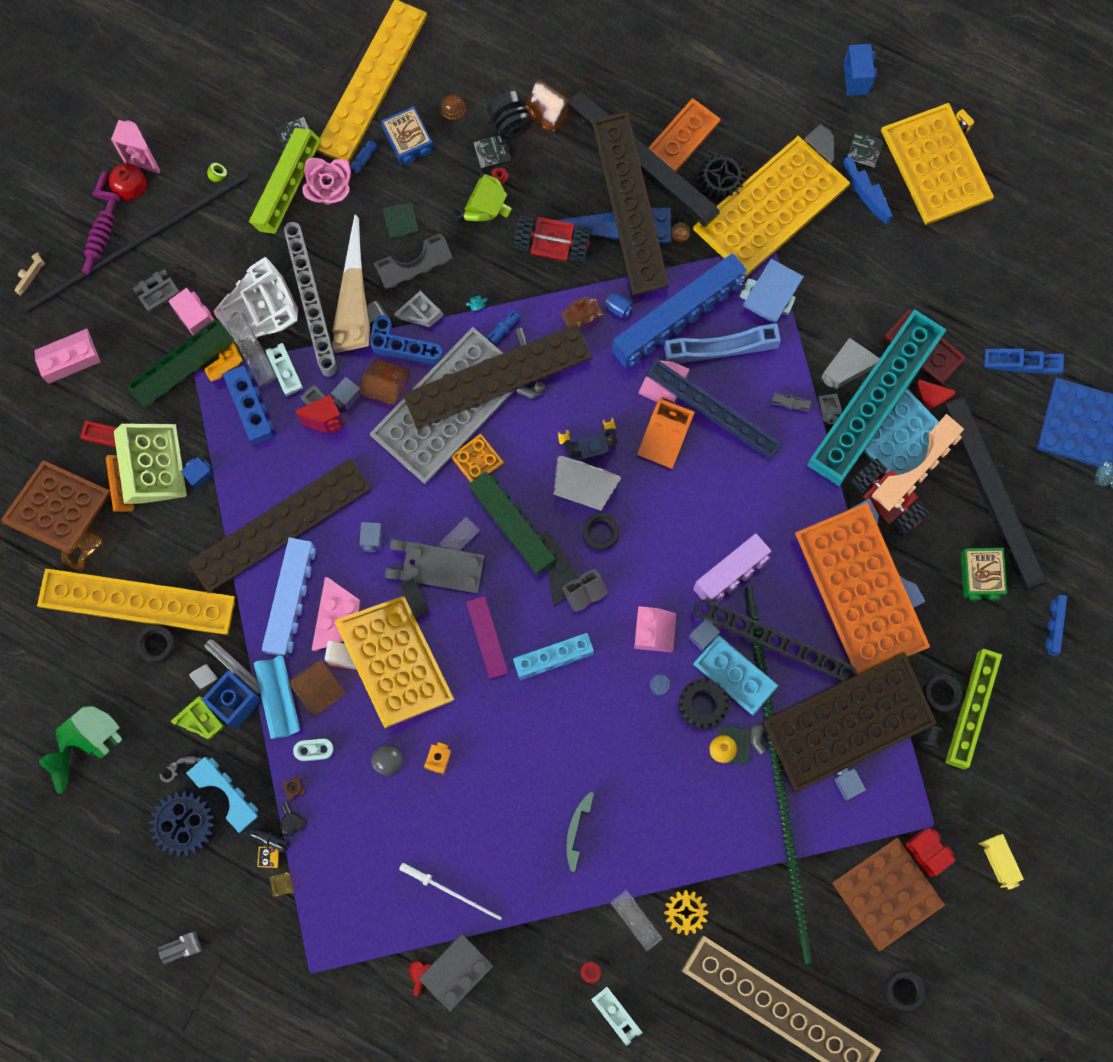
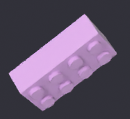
M754 534L697 580L693 590L702 600L707 599L718 604L723 600L726 592L732 593L738 587L737 585L741 580L744 582L753 575L754 569L758 568L760 570L768 563L771 550L757 534Z

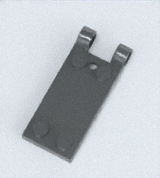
M391 539L390 549L406 551L403 569L386 567V578L405 581L414 578L416 583L472 593L479 592L484 554L401 539ZM411 559L415 560L414 565L410 564Z

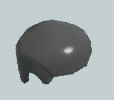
M384 745L378 747L373 752L371 765L376 772L390 777L402 769L404 760L401 752L395 747Z

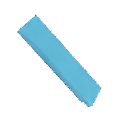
M279 655L272 660L255 662V671L271 739L288 737L299 732L300 727L283 655Z

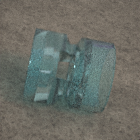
M1101 461L1096 472L1095 484L1105 487L1110 485L1113 488L1112 462Z

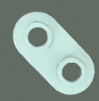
M327 739L305 740L298 742L294 746L293 752L300 761L323 760L332 756L334 746ZM323 746H327L328 748L327 752L325 753L321 752V748ZM303 748L308 749L306 755L301 754Z

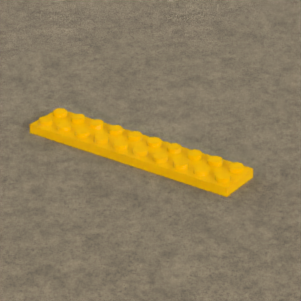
M398 0L393 1L324 129L316 152L334 160L344 159L348 160V163L350 162L426 20L427 12Z
M45 569L37 606L40 608L229 635L236 598L229 595L208 594L202 591Z

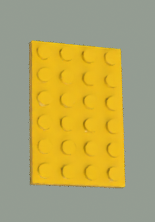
M949 103L882 127L881 132L925 225L993 200L994 196Z
M405 596L347 615L335 621L384 728L454 700Z

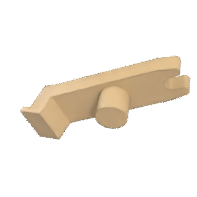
M38 252L31 256L34 263L29 270L21 269L18 273L22 280L17 285L15 291L20 296L25 292L39 270L45 265Z

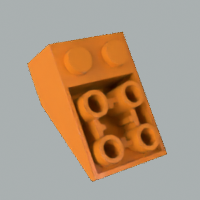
M659 398L637 456L673 469L695 412Z

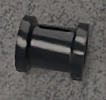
M936 726L927 728L925 739L921 744L938 749L940 733H943V729Z

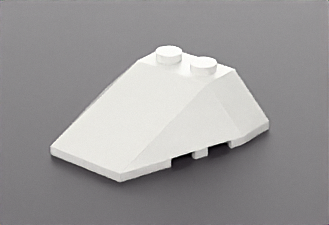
M266 257L250 266L245 277L235 284V289L230 294L228 293L214 310L216 318L219 319L233 337V342L283 331L297 322L298 307L282 275Z

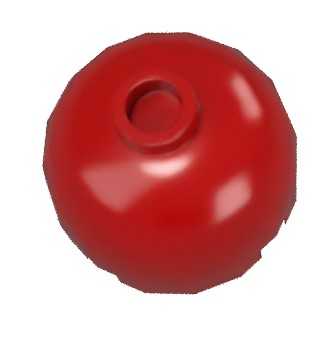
M131 163L119 164L111 171L109 176V185L112 192L119 195L121 200L124 201L140 198L147 188L144 173L139 167Z

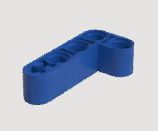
M380 315L375 319L370 336V344L375 354L429 365H436L443 358L442 349L438 344L392 335L391 321L387 316ZM381 324L388 325L385 329L379 328ZM378 341L384 342L382 346H375V343ZM395 345H402L399 350L393 349ZM414 348L420 349V352L417 354L411 353Z

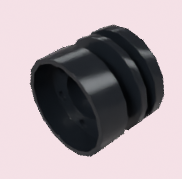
M510 91L497 96L486 108L491 121L495 123V129L501 139L518 137L528 131L534 123L533 117L530 115V111L526 108L525 101L518 91Z

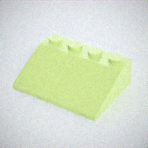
M121 424L114 431L124 504L148 503L187 496L184 475L181 473L183 468L176 424Z

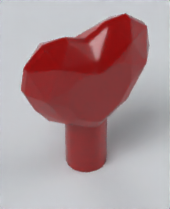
M419 961L411 963L409 968L410 975L415 982L413 995H421L424 984L419 980V977L431 964L423 965Z

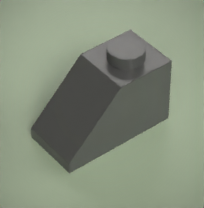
M820 124L805 137L804 141L832 166L834 161V135H832L829 128Z

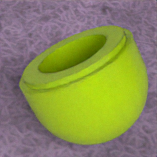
M212 163L207 171L209 179L213 182L222 181L227 174L226 169L218 163ZM219 169L222 171V174H219L214 170Z

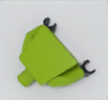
M477 170L476 174L479 177L472 176L476 186L464 209L466 212L464 213L462 209L457 208L455 210L456 213L461 215L459 217L454 216L457 222H463L464 220L489 221L494 219L498 213L507 217L512 208L503 203L507 194L504 192L501 183L497 178L487 174L483 175L481 170Z

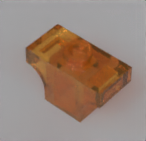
M586 296L569 303V307L561 312V316L568 328L576 324L582 326L602 317L603 313L596 299H588Z

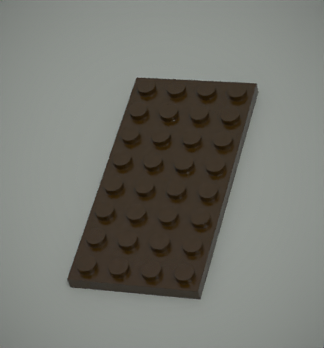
M905 652L884 660L762 720L790 784L796 793L937 724Z

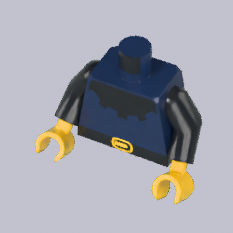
M611 418V421L607 423L603 420L606 433L574 442L570 440L568 430H565L566 434L558 432L559 443L563 444L567 454L571 458H576V460L610 452V448L617 445L614 419Z

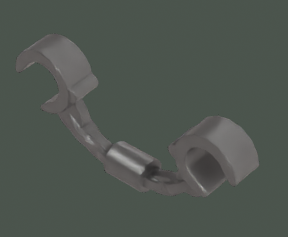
M196 756L180 758L177 762H173L167 767L172 772V777L165 779L162 774H159L160 779L166 783H171L179 775L176 773L178 764L184 762L185 764H196L202 758H196Z

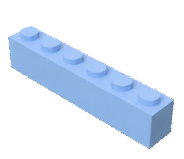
M294 538L288 539L262 651L266 654L283 655V657L288 658V654L293 651L294 642H292V637L298 630L297 616H300L302 613L303 604H301L302 596L305 597L307 585L305 583L306 579L310 578L312 567L309 566L311 559L314 560L316 548H314L312 542Z

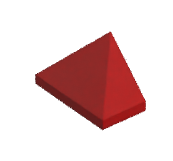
M918 380L914 388L928 411L951 400L955 395L954 390L922 380Z

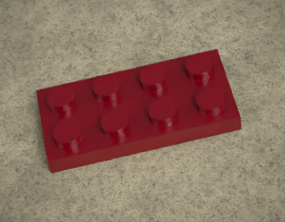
M910 310L884 336L886 341L889 343L893 341L912 312ZM942 337L921 370L941 386L962 364L966 357Z

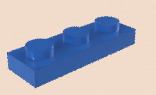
M1058 595L1051 601L1050 611L1053 612L1052 618L1048 622L1050 637L1046 640L1047 655L1056 656L1061 652L1067 596Z

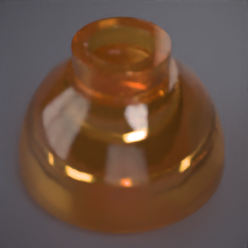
M451 94L442 100L441 112L446 118L458 119L465 113L466 105L460 96Z

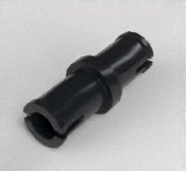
M257 827L251 829V832L256 834L250 833L249 838L263 843L265 847H272L283 853H286L289 849L284 846H290V841L277 837L275 833H268Z

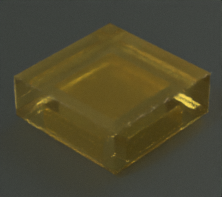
M290 872L270 877L273 897L294 892Z

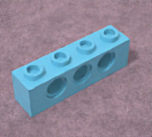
M588 633L513 658V662L519 679L523 680L594 655V650Z

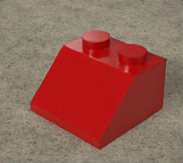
M331 395L296 410L304 426L325 433L337 432L344 426Z

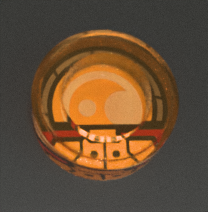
M685 223L675 224L672 228L673 239L677 242L688 240L690 237L689 226Z

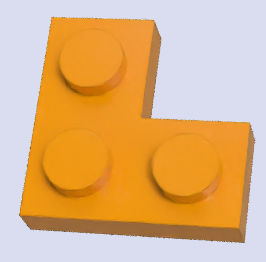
M234 342L227 349H222L218 352L219 359L204 369L211 382L215 379H220L223 377V373L236 368L243 361Z

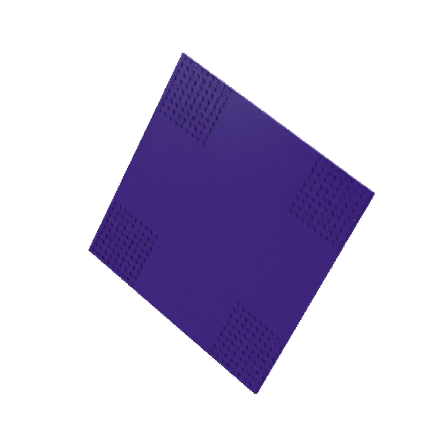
M774 252L745 278L743 287L737 292L732 291L728 294L729 297L725 301L714 304V308L708 313L703 312L699 315V319L693 324L688 323L684 326L685 329L681 333L673 334L669 337L670 340L679 338H717L741 333L758 326L774 324L743 306L745 300L740 297V294L746 287L745 282L747 279L758 281L770 259L779 263L777 253ZM722 256L665 268L669 288L633 296L629 277L627 276L482 308L476 311L441 317L431 327L409 324L393 328L392 335L438 344L442 349L444 357L472 327L487 339V336L498 326L497 323L499 321L502 322L511 310H514L521 319L512 326L508 334H505L494 345L502 353L520 347L515 331L518 328H523L528 344L578 324L592 359L537 381L544 383L545 392L536 398H527L516 393V390L464 444L466 445L481 434L504 462L490 476L493 474L499 482L498 487L501 490L505 489L511 497L509 499L512 504L516 503L522 511L521 516L524 519L528 518L533 525L532 530L535 533L539 532L543 538L544 532L548 530L580 577L593 569H596L601 575L608 591L607 595L601 600L591 602L585 609L576 612L571 608L567 599L554 607L549 571H546L539 577L536 576L471 493L468 487L470 481L452 459L425 485L370 436L375 427L403 400V393L411 391L435 365L375 354L369 338V346L339 353L333 350L337 372L332 377H326L319 368L314 346L287 351L303 389L285 396L268 356L241 361L236 368L244 365L247 371L251 370L254 381H251L253 387L257 386L261 397L258 398L260 404L264 403L268 414H265L267 421L271 420L275 428L272 431L274 438L254 446L248 438L224 376L211 382L205 370L195 372L194 376L225 537L349 458L353 460L372 489L364 496L296 538L312 542L314 548H316L314 560L311 559L309 566L312 567L310 578L306 579L305 583L307 585V592L305 597L302 596L301 604H303L302 613L300 616H297L298 630L292 637V642H294L293 651L288 654V658L283 657L300 731L288 737L271 739L263 702L261 701L258 705L280 823L284 816L280 804L288 802L291 812L301 815L306 822L303 830L294 831L290 836L283 835V838L290 841V846H285L289 848L286 854L308 968L311 973L456 940L461 933L465 937L788 861L785 859L787 854L784 853L786 852V848H784L786 844L783 842L785 838L782 834L784 832L781 831L783 826L780 825L782 820L779 819L781 813H778L780 811V808L777 807L779 802L776 801L778 796L775 795L777 790H774L776 784H773L775 782V779H773L775 774L772 773V770H774L771 767L773 762L770 761L772 756H769L771 750L767 749L760 755L749 740L753 726L757 724L764 726L762 722L766 718L763 716L765 711L762 710L764 705L752 716L728 695L729 708L722 722L710 730H698V728L693 729L690 727L691 725L684 722V719L680 716L678 704L679 697L687 684L694 680L698 681L701 678H704V680L709 679L693 665L706 648L701 651L689 639V635L704 621V619L697 617L693 611L694 604L702 600L693 590L695 583L754 534H757L771 550L768 563L760 570L758 568L754 569L753 575L745 582L741 580L737 585L738 587L730 594L726 592L723 600L718 604L749 618L746 608L748 605L745 588L753 587L755 605H757V617L760 618L758 620L759 623L850 664L795 535V532L844 513L848 509L841 485H836L807 466L827 434L792 308L788 316L781 314L777 321L781 340L778 349L679 364L689 369L687 380L781 443L771 460L679 398L675 403L676 405L695 413L673 469L637 456L657 404L656 401L638 393L646 378L645 374L656 358L659 361H666L664 345H658L651 355H644L640 358V362L634 367L629 366L627 369L612 353L613 339L724 259ZM611 293L619 294L632 302L634 309L629 317L625 316L622 319L607 309L608 307L605 306V302ZM378 341L375 343V346H382L384 342ZM395 345L393 349L399 350L402 345ZM321 347L319 351H325L327 347ZM414 348L411 353L417 354L420 352V349ZM282 354L274 356L275 359L282 357ZM327 363L324 365V368H329L332 364ZM345 377L360 388L362 395L348 410L344 407L341 409L337 407L344 426L339 431L325 433L302 425L296 410L306 406L300 396L313 385L325 397L331 395V392ZM537 382L529 384L526 387L531 388L535 386ZM241 386L239 391H245L248 386ZM776 392L788 396L792 394L801 399L811 400L809 412L793 408L790 410L788 407L771 404L773 393ZM255 402L247 403L246 408L253 407ZM613 418L616 426L617 445L610 448V452L577 460L621 477L620 482L617 483L616 489L610 494L609 500L606 501L602 511L554 495L555 488L553 487L556 478L557 457L564 456L576 460V458H571L563 444L559 443L558 432L566 434L565 430H568L570 440L574 442L606 433L603 420L607 423ZM255 419L253 421V424H259L261 422V419ZM596 513H607L613 516L619 525V538L616 544L611 549L605 551H596L590 548L585 543L583 537V527L586 520ZM605 521L595 522L590 528L591 538L598 543L607 542L613 533L612 527ZM361 522L381 523L383 527L381 550L365 552L364 549H361L359 545ZM392 538L484 554L478 593L417 583L429 608V612L415 617L454 700L384 728L358 671L329 666L325 661L327 647L316 652L312 651L325 577L331 579L361 601L359 611L405 596L400 584L406 582L405 580L385 577L386 567L404 568L406 551L390 549ZM287 545L234 578L252 676L256 679L254 663L262 660H272L277 657L276 655L264 653L262 647ZM411 559L410 564L414 565L415 560ZM484 595L508 674L489 679L466 603L468 600ZM704 603L699 605V611L702 614H706L708 611V607ZM639 606L659 608L676 613L673 653L634 649ZM719 611L717 619L720 622H724L726 616L723 612ZM739 619L735 622L736 629L742 630L743 622ZM719 627V635L755 665L757 662L754 660L756 655L753 654L755 649L752 648L754 643ZM588 633L594 655L523 680L519 679L513 658ZM772 636L771 644L776 647L779 644V639L776 636ZM790 644L789 652L794 655L797 648L794 644ZM765 647L762 648L765 651L763 656H766L764 661L767 662L765 664V667L768 668L766 672L769 673L767 676L779 686L770 698L773 701L771 706L774 707L772 712L777 713L840 682ZM809 652L806 656L810 663L814 661L812 652ZM829 660L824 664L825 669L828 671L832 668V663ZM845 668L842 671V675L845 679H847L850 676V672L847 668ZM697 694L692 700V708L699 715L706 716L714 711L715 703L709 695ZM764 732L761 741L769 748L770 744H767L769 739L766 738L768 733ZM726 735L735 741L737 753L730 762L720 763L712 758L709 747L712 740L717 736ZM911 737L848 767L849 771L855 769L866 791L846 801L834 780L839 777L837 773L796 793L790 784L785 770L782 772V775H785L783 780L786 781L784 786L787 787L785 792L788 793L786 795V798H788L787 803L789 804L787 808L790 809L788 814L791 815L789 820L792 821L790 826L793 827L791 832L794 833L792 835V838L795 839L793 844L796 845L794 850H797L795 856L803 858L934 826L933 816ZM327 739L334 746L332 756L323 760L300 761L293 752L294 746L298 742L305 740ZM437 742L448 745V750L452 752L445 774L424 768L431 745L436 746ZM390 745L401 752L404 761L402 769L397 774L387 777L373 769L371 757L373 752L380 746ZM327 746L321 748L322 753L328 750ZM307 748L301 750L302 755H306L308 752ZM437 753L434 757L435 760H440L442 755ZM299 777L301 778V785L305 789V793L289 800L286 797L287 793L282 784L284 781ZM593 792L594 796L589 814L581 812L572 850L580 852L574 873L570 871L567 859L568 830L577 807L588 793ZM405 863L421 873L433 876L431 880L502 917L501 920L430 883L428 886H425L419 879L399 870L401 864Z

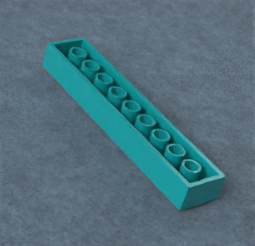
M914 309L817 448L807 466L840 486L942 339L946 329Z

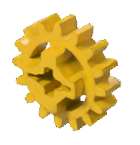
M685 890L682 896L677 892V898L675 899L671 896L670 900L672 903L665 904L669 908V911L664 912V914L669 915V918L665 921L672 922L670 928L677 927L678 934L682 930H684L685 935H688L689 930L695 934V928L702 929L703 927L700 923L707 922L703 918V915L708 914V911H703L707 904H701L702 897L700 896L696 899L695 892L688 895L687 890ZM682 899V905L678 909H673L674 905ZM690 900L694 901L699 909H694L690 905ZM687 907L688 911L695 912V914L688 915V919H685L684 915L677 914V912H681ZM673 916H678L682 920V926L674 920ZM699 916L697 922L690 926V921L693 917Z

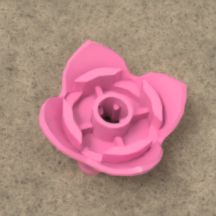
M320 158L307 159L304 168L307 183L303 185L304 196L311 201L323 202L326 205L345 199L349 193L348 183L351 177L348 160L336 159L332 163H327Z

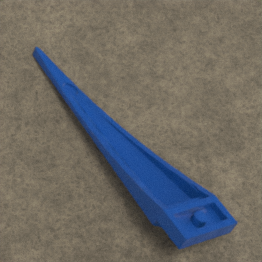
M650 207L659 245H671V208ZM613 212L556 220L574 224L573 233L576 226L591 229L590 236L620 240Z

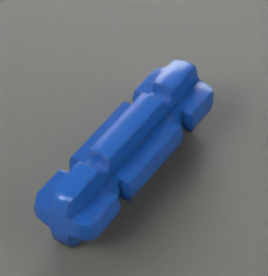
M368 141L365 145L366 148H363L355 158L356 161L351 163L350 169L355 173L361 170V166H364L371 157V152L374 153L377 149V145L373 141Z

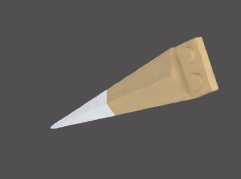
M356 214L353 220L332 330L334 333L332 350L336 353L369 346L370 325L362 275L359 218Z

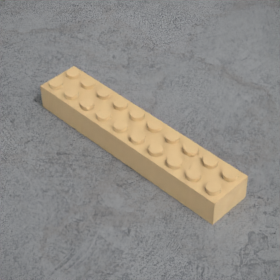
M705 936L700 938L681 970L821 1062H874L881 1051L878 1047Z

